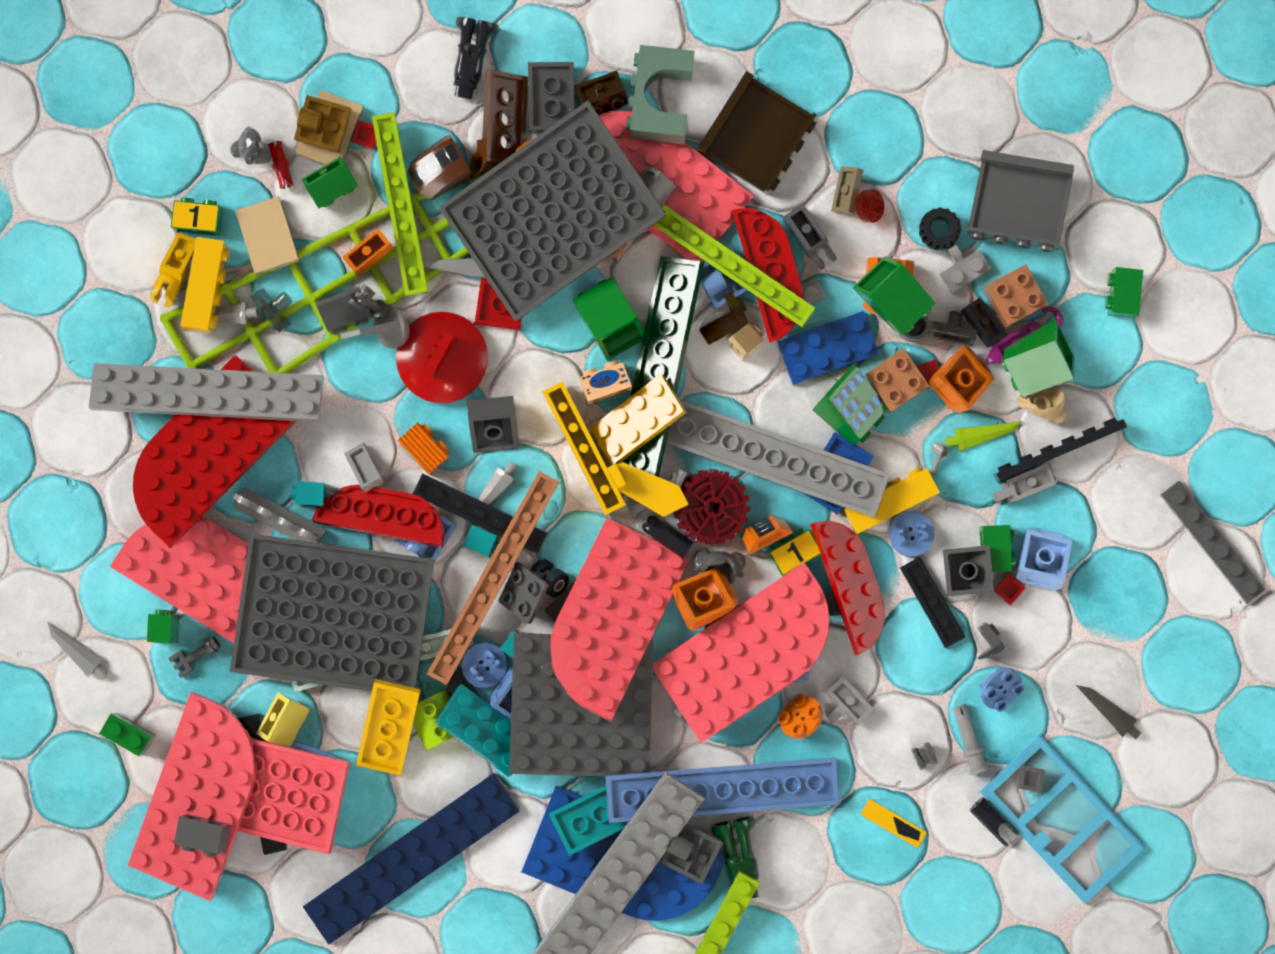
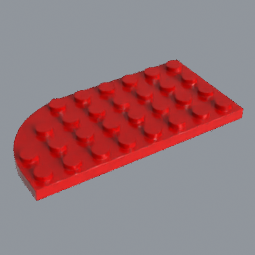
M236 355L220 369L254 372ZM174 415L147 443L135 466L133 495L141 518L151 531L171 549L297 421Z

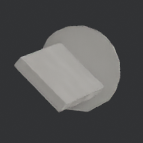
M387 304L388 314L384 318L374 317V326L342 333L341 338L345 339L376 333L380 343L387 348L396 349L405 344L409 338L410 328L404 315L394 306Z

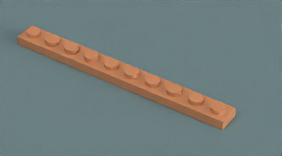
M541 471L538 472L429 668L427 675L448 685L560 483L559 481Z

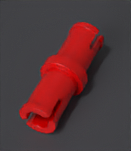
M276 141V148L274 142L269 143L268 147L270 148L273 161L271 166L276 172L279 188L285 189L286 184L287 188L294 186L289 171L290 162L286 160L282 141Z

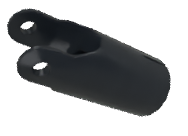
M649 516L647 522L642 525L645 533L681 558L685 556L694 542L655 516Z
M984 796L969 809L1003 845L1009 846L999 834L998 829L1001 824L1006 825L1014 834L1019 835L1011 823Z

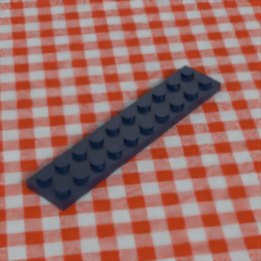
M493 773L312 899L303 908L328 945H330L513 817L520 810Z

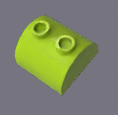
M447 689L417 704L413 725L426 751L453 738L452 735L435 724V721L451 698Z

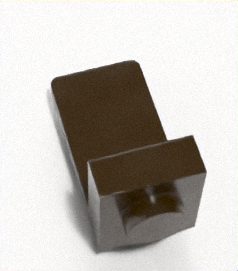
M732 292L724 296L731 312L699 329L708 345L748 324L744 314L747 308L742 299H736Z

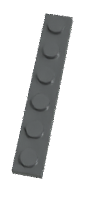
M1180 481L1175 482L1160 494L1161 498L1245 604H1248L1266 590Z

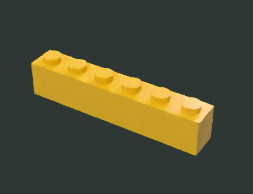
M563 381L542 391L604 515L607 516L625 507L626 504Z

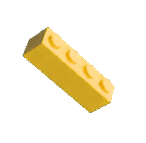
M196 237L180 325L184 331L212 335V329L217 327L218 316L215 315L216 307L221 305L222 293H219L220 285L224 284L226 278V271L223 270L224 263L228 262L230 256V249L227 248L228 246L222 240Z
M918 467L908 472V478L901 481L900 477L888 482L889 487L884 491L875 518L847 508L843 511L853 531L858 534L940 493L928 468L921 470Z

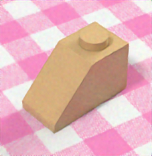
M748 323L728 339L727 344L743 360L763 343L764 340L761 338L763 333L756 325L752 327Z

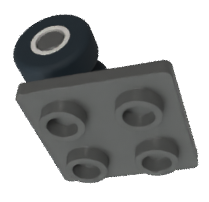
M546 559L537 561L531 569L521 562H516L499 598V603L525 623L531 624L545 593L551 597L559 596L567 588L569 577L560 569L552 570L554 565Z

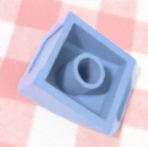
M1037 527L1027 528L1016 578L1021 583L1039 586L1048 590L1061 589L1066 578L1072 539L1063 534Z

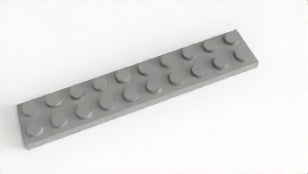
M94 363L89 409L319 422L324 377L323 375Z
M680 400L687 413L670 425L667 445L875 518L890 478L889 473Z
M665 772L532 954H591L667 851L674 837L678 836L705 799L704 796L668 772Z

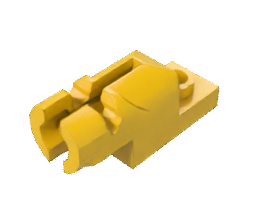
M179 232L176 234L160 265L159 276L150 294V299L155 304H158L163 289L166 291L164 294L166 298L164 307L169 308L172 306L190 269V261L193 258L196 243L195 238Z

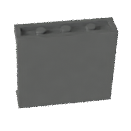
M983 150L969 226H967V235H971L972 239L981 241L985 238L994 239L993 242L998 244H1007V242L1017 243L1016 246L1021 248L1036 246L1044 252L1059 250L1074 175V165Z

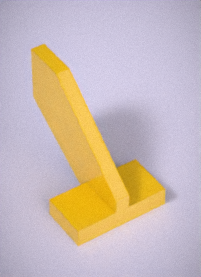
M623 462L608 467V471L619 492H622L662 517L689 505L679 485Z

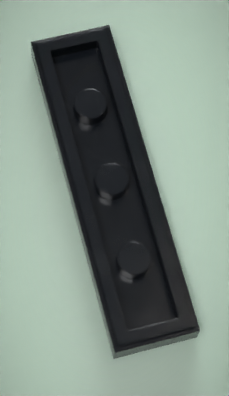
M921 557L900 567L899 569L944 648L965 638L963 631Z

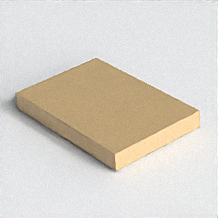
M320 90L317 98L352 109L339 153L302 142L298 145L297 155L326 165L340 156L344 159L357 121L360 119L364 107Z
M279 196L235 211L255 275L300 261Z

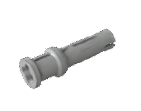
M967 704L953 707L952 709L954 710L966 749L963 755L967 757L971 770L969 775L990 770L984 761L982 754L984 749L978 745Z

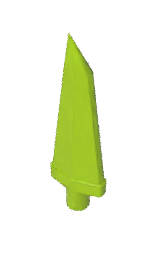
M1022 421L954 429L955 436L944 439L945 445L947 447L957 445L958 451H963L969 447L1011 433Z

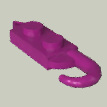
M1051 306L1042 309L1043 313H1054L1060 328L1062 327L1063 315L1057 308ZM1031 321L990 346L991 350L984 364L1002 365L1004 349L1043 326L1036 321Z

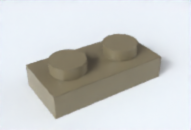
M858 167L840 168L831 209L832 212L854 214L863 169Z

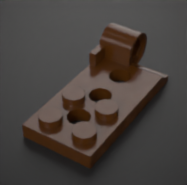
M496 70L485 71L482 139L477 140L476 152L473 154L470 163L471 171L474 174L484 175L515 153L516 149L525 142L527 76ZM504 91H506L509 97L507 102L503 99ZM503 113L507 116L506 125L502 122ZM502 136L506 139L505 148L501 145Z

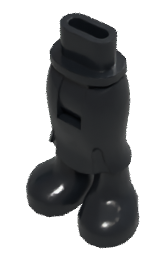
M457 17L456 26L460 29L461 37L454 69L453 85L456 86L454 96L472 99L473 92L477 90V85L481 79L483 59L487 52V41L489 36L497 34L499 25L478 20L476 42L471 44L477 21L472 18Z

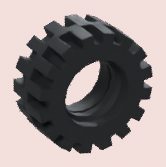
M938 207L937 209L930 210L923 216L919 224V236H921L922 242L927 247L934 248V250H945L951 247L960 236V219L947 208ZM935 220L947 222L949 234L944 238L933 236L930 230L932 222Z

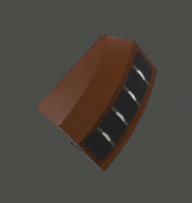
M450 134L417 156L410 163L407 170L418 192L430 200L473 178Z

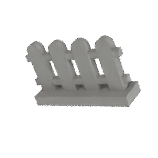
M244 488L241 495L235 493L233 497L237 501L234 506L235 509L294 540L321 543L327 530L247 488Z

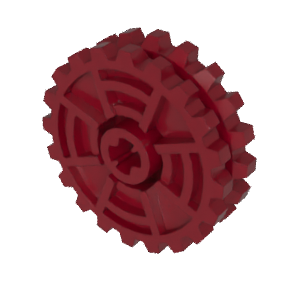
M709 469L708 471L699 470L698 475L690 474L688 476L689 481H683L681 485V490L689 505L673 513L674 518L680 521L677 524L679 529L685 530L684 534L687 537L693 538L694 541L704 542V544L714 545V543L723 544L725 539H734L735 532L741 533L743 530L742 523H747L748 521L745 515L747 512H750V507L746 506V502L750 499L749 495H744L743 493L746 489L744 485L737 484L738 478L729 477L730 473L726 471L719 472V470ZM709 503H715V507H712L714 511L708 510V507H710Z

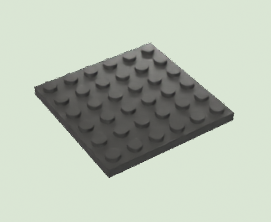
M514 633L509 774L610 776L650 772L653 638H651L610 722L581 707L567 694L559 679L557 680L551 663V634Z

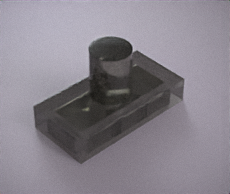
M260 289L250 296L279 333L292 325L281 314V311L292 303L287 293L282 292L272 300L264 289Z
M950 311L948 323L932 321L928 337L973 346L978 330L961 327L963 314L958 311Z

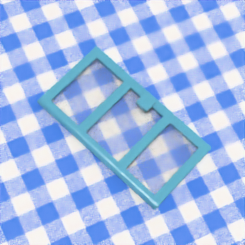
M1041 735L1036 736L1030 744L980 790L983 796L1011 823L1024 840L1084 904L1092 899L1145 848L1141 841ZM1021 765L1045 769L1042 792L1017 788Z

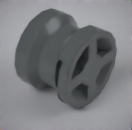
M929 742L924 743L923 747L919 749L916 747L911 749L920 770L925 769L928 764L934 765L938 763Z

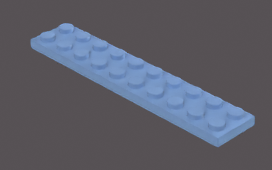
M835 757L605 776L609 823L629 822L665 772H668L704 796L705 799L692 816L840 804Z

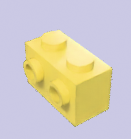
M277 693L256 734L272 744L290 747L301 725L306 720L310 709L290 697Z

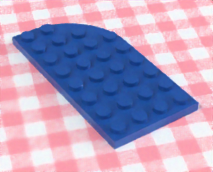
M556 785L521 873L576 894L622 830L569 856L549 813L583 796ZM718 852L703 884L660 863L661 858L621 913L637 919L659 921L672 919L691 911L705 900L716 885L725 863L723 855L726 856V853Z

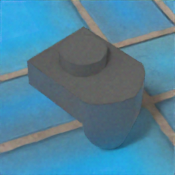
M984 622L977 627L978 631L990 645L988 649L977 657L978 659L992 657L1005 649L1003 643L997 637L1000 633L992 623L988 625L987 622Z

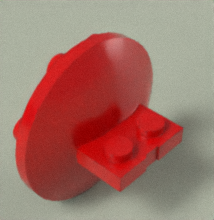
M433 312L419 317L409 325V338L405 344L396 350V365L400 378L413 394L431 403L446 404L467 397L480 385L487 370L488 350L482 334L472 322L455 313Z

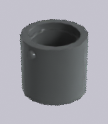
M927 316L921 317L910 332L905 333L903 336L899 334V336L908 342L919 341L928 333L931 321Z

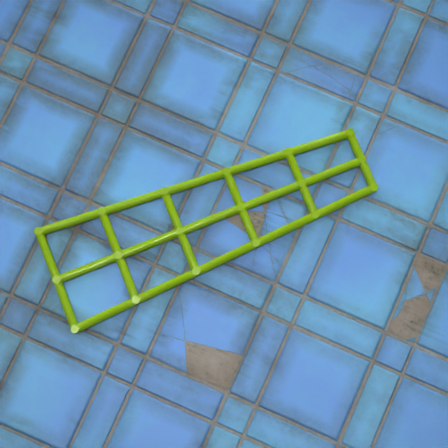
M469 167V170H470L472 176L474 175V177H475L476 180H477L478 178H480L481 176H483V175L474 174V173L471 171V167ZM419 192L411 194L413 209L425 228L418 233L419 243L430 237L442 260L464 259L470 255L465 247L452 256L450 255L438 234L439 231L450 226L446 218L432 224L420 202L427 197ZM389 206L298 249L299 259L350 235L355 246H357V243H361V240H363L358 231L390 216ZM396 246L363 273L371 272L386 298L383 301L389 305H395L406 297L404 287L393 294L378 267L398 255ZM297 262L289 264L288 267L305 297L253 326L248 318V324L243 325L244 332L194 360L172 323V320L182 316L184 305L160 315V321L187 368L198 369L216 357L251 339L269 372L290 373L342 339L341 334L334 335V332L329 333L315 302L358 278V276L352 270L313 292ZM280 268L259 275H255L254 271L228 284H224L220 287L219 293H222V296L226 295L231 305L240 304L234 290ZM430 269L425 273L426 281L429 282L444 271ZM310 305L328 337L278 369L258 334ZM354 324L347 327L346 332L354 331L359 327H356Z

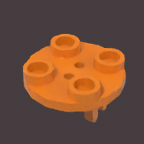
M795 695L778 715L781 729L787 736L793 739H803L810 736L821 724L823 717L822 706L811 696Z

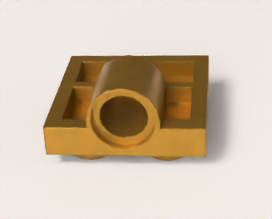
M307 95L304 106L301 107L298 115L294 140L339 153L352 109Z

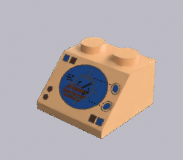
M617 361L605 364V369L596 371V368H592L582 372L583 376L579 378L588 405L632 391V386L623 363L618 364Z

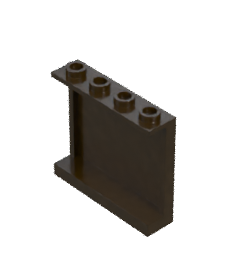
M746 71L698 146L697 152L767 195L770 190L774 192L781 180L778 179L780 173L782 171L786 173L793 161L790 157L794 151L799 153L805 143L802 138L806 132L811 134L817 124L814 121L816 114L808 113L755 80L754 75Z

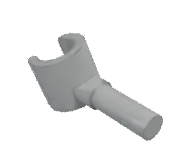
M936 442L932 447V451L936 454L930 471L932 475L936 474L941 460L950 453L949 448L944 443Z

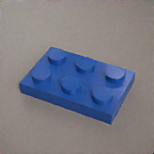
M836 432L833 433L823 449L866 466L869 465L874 457L856 444L852 446ZM802 493L838 515L842 508L841 506Z

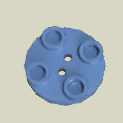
M906 511L899 514L891 522L889 540L892 547L899 554L907 557L919 556L931 547L934 540V527L924 514L917 511Z
M482 641L467 649L462 657L460 666L462 674L470 684L479 688L493 687L502 680L506 674L507 661L506 656L499 647L493 643Z
M998 667L996 672L991 674L984 684L981 683L979 685L982 689L981 698L983 703L991 709H996L998 712L1004 711L1024 691L1020 673L1008 667L1002 669Z

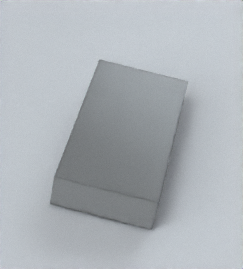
M365 443L344 453L364 493L384 483Z

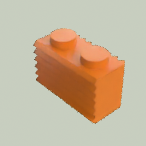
M375 229L372 235L368 234V238L365 237L364 240H361V243H357V246H354V249H350V252L343 255V259L359 277L394 248L379 229Z
M417 422L397 441L430 476L450 458L447 454L449 449L441 440L437 443L431 437L434 432L426 423L421 426Z

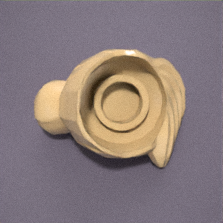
M1050 387L1023 398L1020 394L1017 398L1019 407L1027 408L1040 418L1049 419L1050 423L1054 425L1063 423L1067 418V412L1063 409L1065 396L1059 388Z

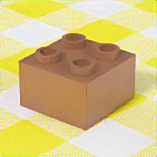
M1027 264L986 285L982 289L1004 329L1048 305Z
M904 348L864 375L887 406L889 413L929 387Z

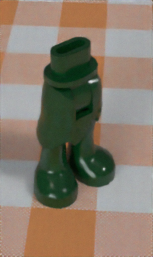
M746 816L733 821L742 855L736 851L731 821L711 825L713 834L720 837L726 852V856H723L732 882L739 870L758 880V863L753 855L750 841V830L755 823L754 817ZM758 890L755 891L752 898L759 897Z

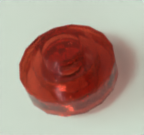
M875 189L861 191L856 200V212L859 219L865 223H875L882 218L885 204L881 193Z

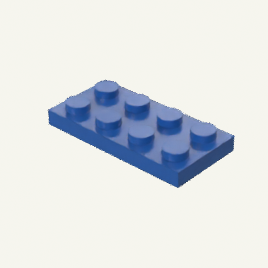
M864 311L777 341L792 385L879 355Z

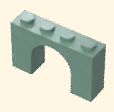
M640 45L639 53L634 54L633 66L637 67V74H632L631 88H635L634 95L629 97L628 109H632V117L627 116L626 130H630V139L685 144L688 115L656 110L647 102L645 91L651 83L659 79L669 78L692 81L695 51Z

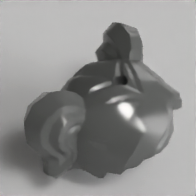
M245 128L239 139L231 145L230 153L236 158L243 157L248 165L265 164L271 161L270 148L262 145L260 134L253 128Z
M701 549L693 556L695 564L693 570L695 572L703 573L717 568L727 577L730 584L734 582L736 576L743 578L744 574L741 571L746 562L745 557L739 552L730 554L724 551H713L710 553L708 549Z

